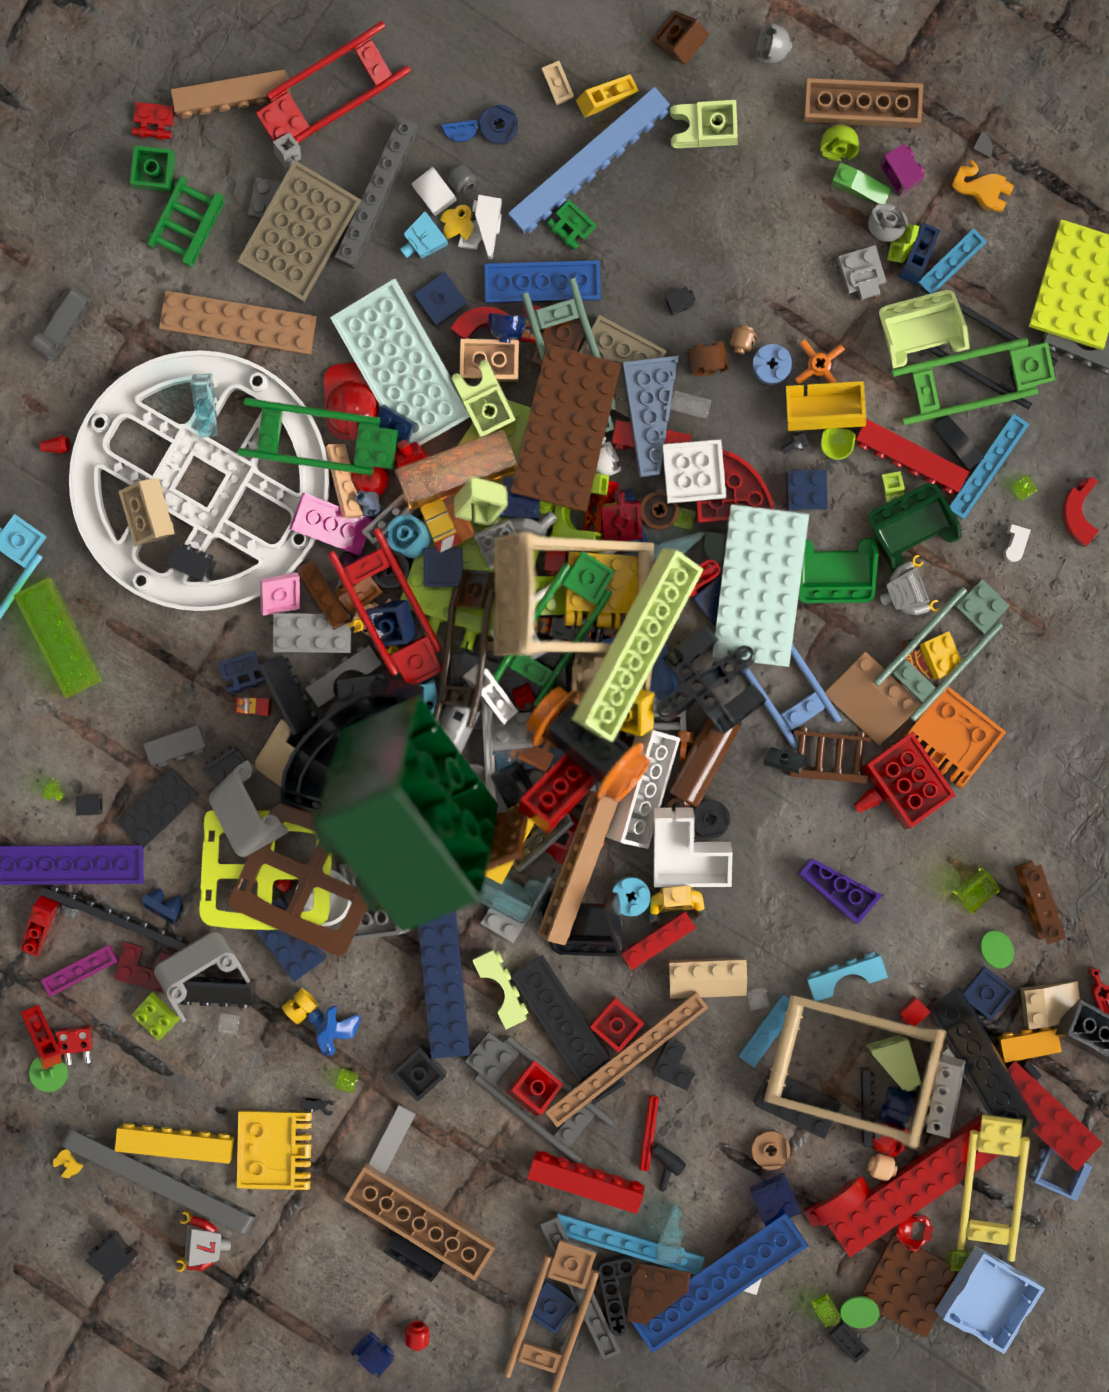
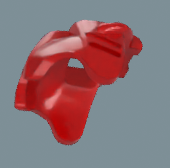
M887 1117L884 1118L887 1123L881 1126L908 1133L906 1127L900 1126ZM882 1134L881 1138H872L874 1145L871 1148L886 1153L890 1157H895L901 1151L905 1152L906 1144L902 1142L896 1149L899 1140Z
M924 1215L910 1216L898 1224L896 1236L900 1243L908 1250L916 1252L926 1244L927 1240H932L931 1234L934 1231V1226H931L930 1220ZM916 1221L925 1224L921 1240L911 1238L913 1225Z

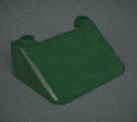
M933 483L924 484L872 510L868 515L870 527L892 572L898 566L904 564L902 552L938 534L941 535L944 541L949 543L962 539L959 521L939 488Z

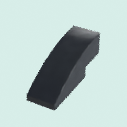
M948 415L943 416L931 425L950 453L958 459L965 470H969L984 459L972 441Z

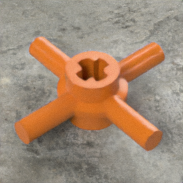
M806 339L800 342V346L810 359L808 361V369L794 379L795 382L799 385L811 375L824 376L828 383H838L829 370L831 368V360L845 350L844 347L839 344L828 354L815 353ZM816 360H818V362L822 361L824 363L822 365V369L821 367L817 368L815 366L817 364Z

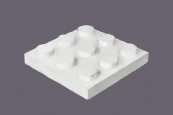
M721 440L663 445L667 503L726 498Z

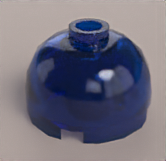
M489 313L488 329L494 337L499 338V342L511 343V339H518L523 335L527 317Z

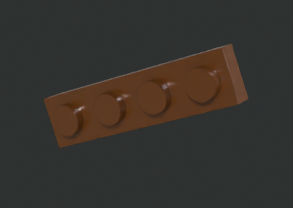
M311 560L296 568V572L331 628L335 630L349 623V616L314 561Z

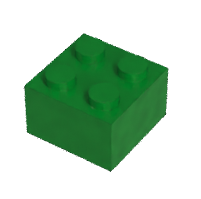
M134 145L130 185L134 189L172 193L176 164L175 152L172 149Z

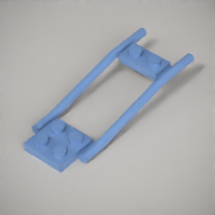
M792 644L791 656L815 692L806 696L781 714L778 713L751 670L748 669L743 674L751 685L755 684L767 699L764 703L765 707L795 751L798 748V742L791 733V730L824 710V708L827 709L835 723L840 722L842 719Z

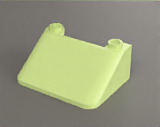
M944 290L886 305L879 311L893 368L906 365L908 353L950 343L953 351L956 352L969 349L967 326L953 291Z

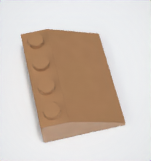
M864 651L832 683L825 693L829 700L880 746L909 718L921 703L891 675L879 687L875 685L873 681L884 671V668Z

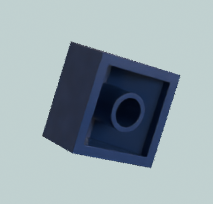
M408 599L390 601L366 609L384 646L406 644L417 636Z

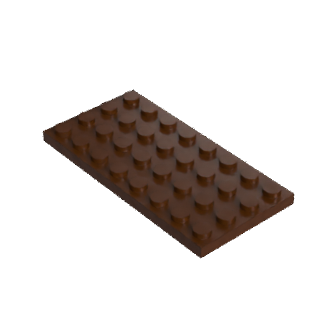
M551 344L546 345L510 493L583 513L586 512L622 364Z

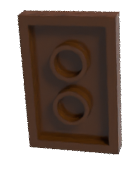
M576 318L545 328L542 339L545 348L547 344L577 352L585 333L580 319ZM536 348L531 362L541 366L542 360L538 348Z

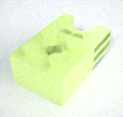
M736 100L697 102V104L674 105L670 108V116L673 119L684 120L690 125L687 131L675 134L671 138L672 147L695 148L738 145Z
M486 359L480 362L479 367L483 378L479 385L471 386L467 384L462 375L458 373L452 375V380L480 437L516 420ZM489 405L495 408L493 415L485 413L486 406Z

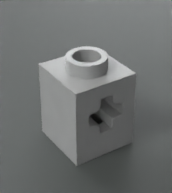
M290 133L273 141L274 154L285 168L292 165L294 160H301L300 146Z

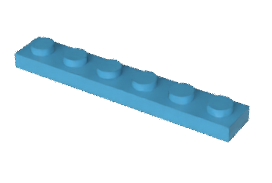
M1016 414L1011 415L983 456L984 459L978 463L949 505L953 513L962 520L968 515L1030 425Z

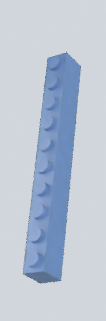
M654 87L509 212V218L523 234L527 231L531 233L538 226L536 223L541 219L546 220L556 206L560 208L567 201L566 198L570 194L575 195L582 188L581 185L585 181L587 183L590 182L600 168L604 170L609 166L610 160L614 156L619 157L623 154L624 148L629 143L633 145L638 141L639 135L643 131L648 132L652 129L653 123L658 118L662 120L667 116L670 104Z

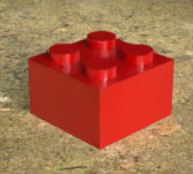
M614 995L592 1020L590 1028L617 1052H620L644 1025V1020Z

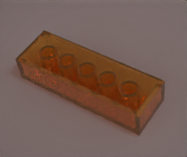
M502 429L395 469V475L408 509L412 511L440 498L444 499L457 494L471 476L492 481L513 473L516 470L517 460L506 433Z

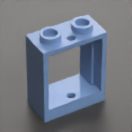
M1046 1144L1045 1148L1042 1147L1038 1157L1040 1159L1037 1165H1034L1031 1170V1179L1041 1186L1077 1201L1093 1166L1085 1162L1075 1172L1068 1190L1047 1181L1040 1176L1051 1152L1056 1155L1058 1154Z

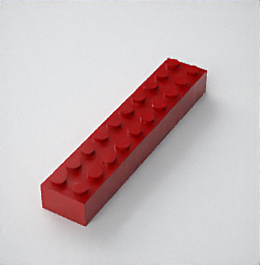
M984 1113L952 1133L949 1138H945L898 1170L895 1177H891L888 1181H882L873 1187L870 1195L859 1206L842 1218L828 1224L849 1257L965 1179L970 1132L972 1130L980 1132L982 1115H985ZM976 1150L974 1172L1000 1154L978 1152Z

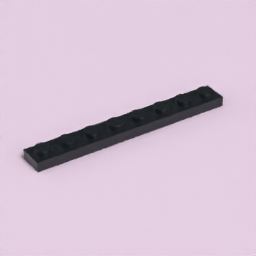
M50 884V886L43 887L40 895L176 949L181 950L189 944L182 935H170L167 933L168 930L157 927L155 929L150 927V923L144 920H139V922L133 920L129 914H117L111 907L103 906L102 908L97 906V902L91 899L82 900L78 898L79 895L76 893L62 892L58 886Z

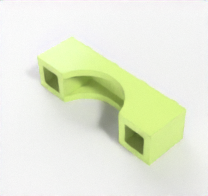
M493 948L474 957L472 961L480 977L496 980L504 990L505 999L497 1013L505 1029L527 1020L526 1014H528V1010L524 1003L520 1004L519 991L516 986L512 987L509 981L512 978L508 969H504L501 964L503 958L500 952H495Z

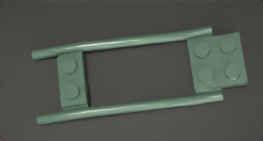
M576 278L568 280L574 299L534 311L529 293L521 294L541 360H543L545 345L540 329L576 318L580 319L592 356L601 358L586 316ZM613 398L611 410L617 408L614 398ZM610 414L605 432L614 430Z
M983 579L969 593L964 587H961L873 681L874 684L879 687L892 673L922 702L909 716L915 722L1003 627L997 619L1010 605ZM955 606L984 636L940 685L935 688L906 658L951 608Z

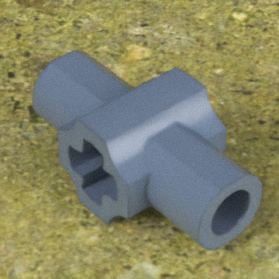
M361 490L355 495V500L362 505V514L365 516L378 517L386 509L379 503V496L376 492H364Z

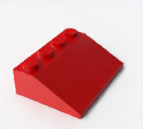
M913 732L861 766L903 829L913 828L956 796Z

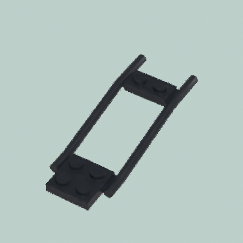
M919 290L915 298L928 294ZM958 301L961 312L1008 341L1019 339ZM936 346L926 349L939 358L949 356L948 353ZM1051 357L1052 365L1055 367L1058 360ZM961 361L949 363L1001 395L1017 392L1011 365L998 385ZM1024 398L1012 400L1028 410L1033 404Z

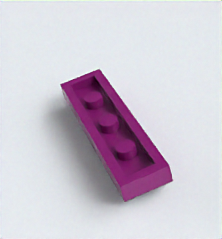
M109 944L42 979L41 982L49 997L113 965L119 960Z

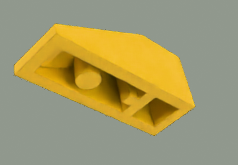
M631 74L585 90L576 102L585 118L638 93L639 90Z

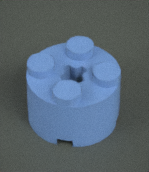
M769 344L757 351L752 360L751 370L761 384L774 386L781 383L788 376L792 367V360L787 349L780 345ZM770 361H773V364L776 365L773 369H770V365H767Z

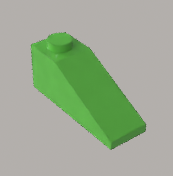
M843 163L839 164L830 185L876 205L886 203L891 188Z

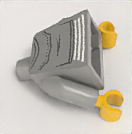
M919 555L914 556L911 561L898 566L890 576V583L887 584L889 592L880 595L884 606L893 603L896 610L901 609L903 613L912 615L940 610V608L933 609V603L939 601H929L917 568L923 565V562L921 564L915 563V559Z

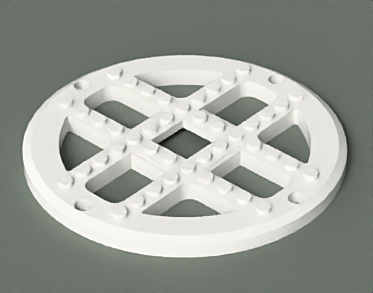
M184 351L149 360L133 368L109 386L94 403L79 429L73 446L69 472L70 500L78 530L86 546L102 568L119 584L148 601L166 607L191 611L220 610L250 602L260 597V579L293 573L303 562L316 539L302 534L304 542L297 545L294 542V537L301 533L289 528L302 493L309 494L326 502L329 501V469L299 465L300 493H295L261 473L257 467L258 458L239 456L238 453L236 454L206 436L228 397L236 390L244 391L257 400L306 407L283 381L251 361L234 355L212 351ZM256 376H260L263 382L260 386L256 387L252 381ZM211 381L191 419L185 424H178L142 403V400L148 396L174 385ZM282 411V423L291 438L297 457L328 461L321 433L312 415ZM261 413L241 448L258 451ZM98 418H103L105 421L102 428L95 426ZM123 420H134L172 443L153 476L111 451L109 443ZM194 456L226 474L208 507L203 506L175 489ZM101 470L107 471L129 485L138 481L158 478L168 512L194 527L185 544L196 548L195 553L199 554V551L205 552L212 540L221 538L256 558L259 563L237 575L209 581V583L189 582L191 576L170 568L165 573H159L143 564L138 556L142 545L134 546L129 526L126 528L121 539L118 540L108 520L102 498ZM247 487L290 512L291 522L278 543L269 544L228 520ZM140 575L146 578L144 586L137 584L136 580Z

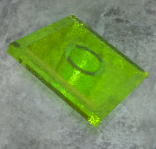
M981 867L952 893L972 915L1001 889L990 873Z

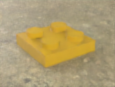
M950 631L919 644L934 680L950 674L961 661Z

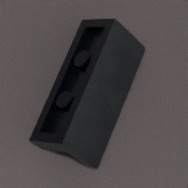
M396 1232L383 1251L429 1282L436 1278L444 1264L442 1260Z

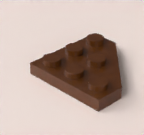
M635 1262L626 1321L645 1325L653 1320L654 1317L689 1292L691 1272Z

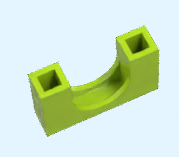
M595 473L590 494L607 495L609 476ZM555 505L554 515L557 521L553 523V531L550 538L602 541L603 534L579 531L576 529L570 519V509ZM584 551V552H596V553H600L601 551Z

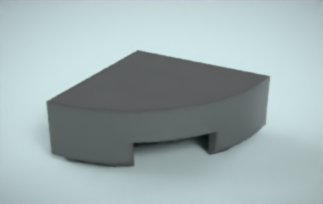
M981 132L972 150L990 158L993 150L992 142L987 134Z

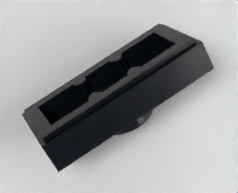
M771 747L764 759V765L800 774L807 761L806 755Z
M844 1321L829 1333L854 1363H857L869 1352L868 1347Z

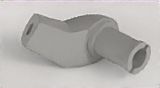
M548 511L538 522L527 518H511L510 521L515 533H530L543 537L546 535V530L557 521V518L552 512Z

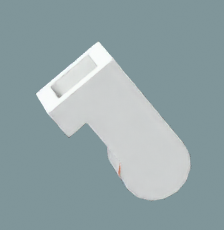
M1012 524L1008 526L1007 533L1012 535L1008 547L1003 552L1004 559L1008 562H1016L1022 558L1030 534L1029 529Z

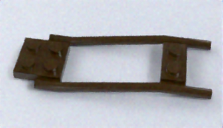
M463 569L459 588H453L448 608L441 683L433 712L438 722L443 705L467 708L470 710L465 727L471 729L474 727L483 691L491 609L496 591L491 590L495 573L492 571ZM456 608L483 610L475 689L448 686Z

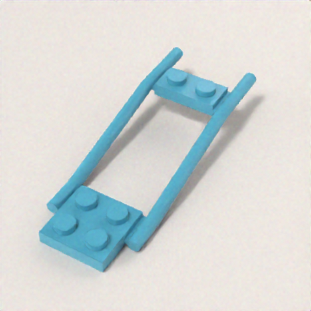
M15 514L4 529L0 528V552L21 565L25 570L0 605V619L33 570L43 557L36 552L47 538Z

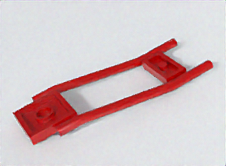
M383 21L378 22L347 44L266 94L271 102L256 111L255 114L272 141L290 133L295 141L299 143L411 72L409 66L406 65L391 75L376 46L370 39V37L386 27ZM354 49L375 87L309 126L287 89Z
M376 528L373 530V533L381 549H377L344 568L335 551L327 555L390 675L393 676L400 672L405 682L417 685L442 671L434 654L441 651L442 647L380 528ZM391 566L427 635L390 655L352 586Z

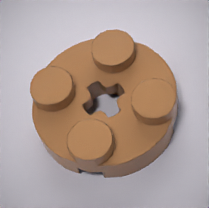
M767 1130L755 1136L751 1152L758 1165L767 1170H775L782 1167L786 1160H788L790 1145L782 1133ZM769 1145H772L773 1148H776V1151H773L772 1155H769V1152L765 1151L766 1148L769 1147Z

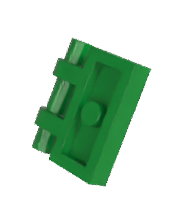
M570 200L556 213L560 221L556 223L553 219H550L547 223L552 229L551 231L555 235L558 234L564 240V244L567 247L570 246L574 251L580 246L575 239L579 236L584 241L597 228V225ZM565 224L573 231L570 235L562 229Z

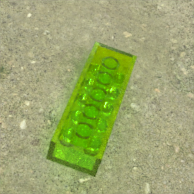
M46 578L13 595L65 699H70L104 682L53 579Z

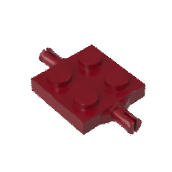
M617 490V502L601 504L603 540L629 542L635 539H642L640 500L625 501L624 490Z

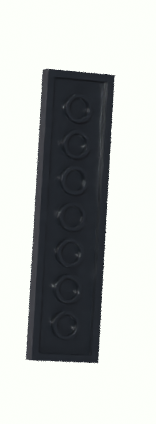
M543 955L511 974V978L579 1083L583 1082L610 1060ZM620 1077L591 1100L593 1105L624 1086L626 1082Z
M958 987L928 1004L926 1007L938 1028L946 1031L944 1038L957 1059L965 1060L964 1073L988 1115L1022 1120L1021 1135L1039 1126L1040 1124L961 988Z

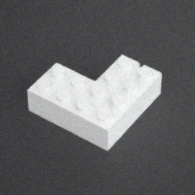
M654 808V887H731V842H694L693 808H675V811H672V808Z

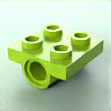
M154 992L132 1013L137 1022L158 1041L181 1019Z

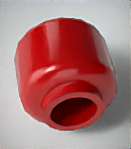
M412 1321L405 1328V1345L413 1351H421L426 1348L430 1342L429 1327L422 1321Z

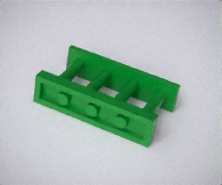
M181 175L180 179L175 181L173 185L174 191L155 230L150 232L147 241L152 249H155L156 245L159 244L181 255L183 258L182 262L192 268L226 199L217 192L214 196L209 197L187 186L188 180ZM184 192L206 203L209 207L206 214H200L178 203L182 193ZM174 209L199 221L200 226L198 230L193 232L169 220ZM165 227L190 238L192 242L189 248L184 249L162 238L161 235Z

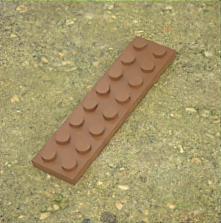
M165 291L159 329L311 355L317 316Z

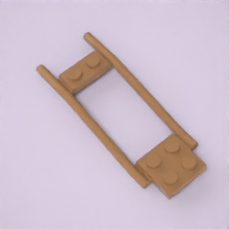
M559 1239L554 1257L544 1255L503 1374L505 1377H511L515 1362L518 1360V1362L556 1373L551 1392L559 1391L572 1349L599 1276L598 1271L591 1270L596 1250ZM545 1276L586 1289L563 1355L560 1352L526 1341L523 1342Z

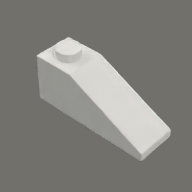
M478 195V200H474L472 211L476 212V220L488 259L492 260L502 199Z
M477 665L463 676L473 689H475ZM485 668L481 700L505 724L518 710Z

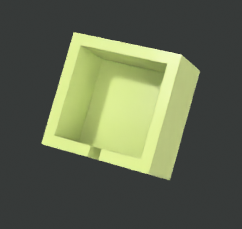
M471 476L454 497L455 517L471 521V503H473L474 522L490 526L507 506L506 486Z

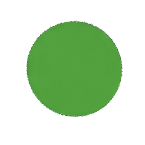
M990 931L982 937L980 951L985 962L997 969L1009 966L1014 958V948L1010 939L1000 931Z
M37 1057L30 1066L29 1076L32 1084L37 1089L44 1092H53L61 1088L66 1082L68 1069L62 1059L61 1063L43 1070Z
M855 1296L847 1299L842 1304L841 1317L851 1327L867 1328L877 1322L879 1308L872 1299L864 1296Z

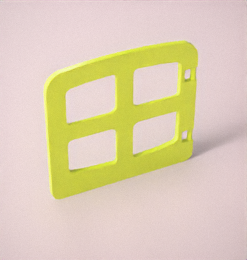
M214 810L207 812L204 817L201 900L199 908L201 919L207 925L214 927L278 930L242 913L217 910V881L219 879H239L245 864L218 863L219 839L225 832ZM258 811L261 819L267 816L270 812ZM288 822L283 823L289 831L314 834L312 830ZM209 831H215L214 842H208ZM273 841L271 846L272 851L275 849V841ZM328 855L323 866V872L328 876H331L332 855ZM264 864L256 878L258 882L257 896L272 904L274 881L278 879L298 880V878ZM319 887L314 888L313 909L308 912H302L301 918L320 926L323 925L329 916L330 892ZM206 890H212L211 901H205Z

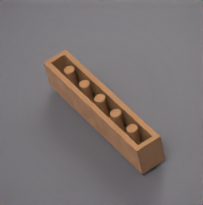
M285 70L171 89L174 110L178 117L190 118L193 114L198 113L200 115L211 114V111L219 110V112H226L233 107L243 109L249 107L250 104L265 105L270 101L266 94L288 80V76Z

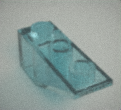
M212 373L195 374L192 376L190 384L199 437L218 436Z
M678 1203L672 1204L656 1242L657 1264L681 1263L682 1258H685L684 1246H681L683 1227H679L682 1211L681 1207H678Z

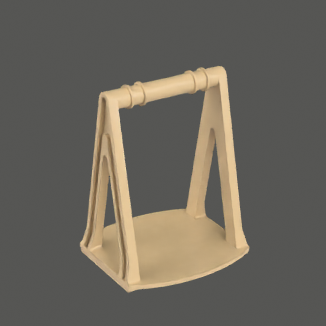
M517 533L494 538L493 572L495 577L492 585V590L496 591L492 605L494 656L522 655L534 652H608L612 645L604 643L531 642L534 615L532 550L639 552V561H637L639 563V572H637L638 594L656 562L654 561V543L541 538L530 533Z
M791 995L787 1012H784L786 1016L784 1023L781 1024L783 1027L772 1069L770 1068L771 1074L769 1080H767L768 1086L764 1101L887 1135L908 1146L917 1148L946 1031L919 1029ZM804 1007L931 1043L909 1133L781 1098L783 1086H786L784 1084L786 1075H789L787 1071L797 1032L800 1030L801 1018L803 1019L802 1012Z

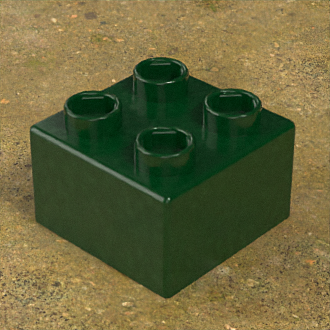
M415 696L344 728L340 733L333 761L326 770L327 782L319 809L312 818V827L320 847L329 855L336 856L339 854L357 876L358 890L365 904L375 912L384 911L396 928L401 932H405L481 901L498 813V804L421 697Z

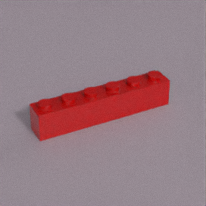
M866 419V426L860 428L855 439L856 446L865 451L869 449L874 452L873 455L883 460L884 458L891 460L893 466L897 468L904 467L908 469L909 474L915 477L920 475L926 478L925 482L943 487L942 491L950 495L959 493L969 474V471Z
M537 1150L532 1159L527 1177L529 1180L637 1214L645 1189V1185L638 1181H630L619 1175L608 1174L601 1169H593L582 1163H574L564 1157H556L545 1151L540 1152Z

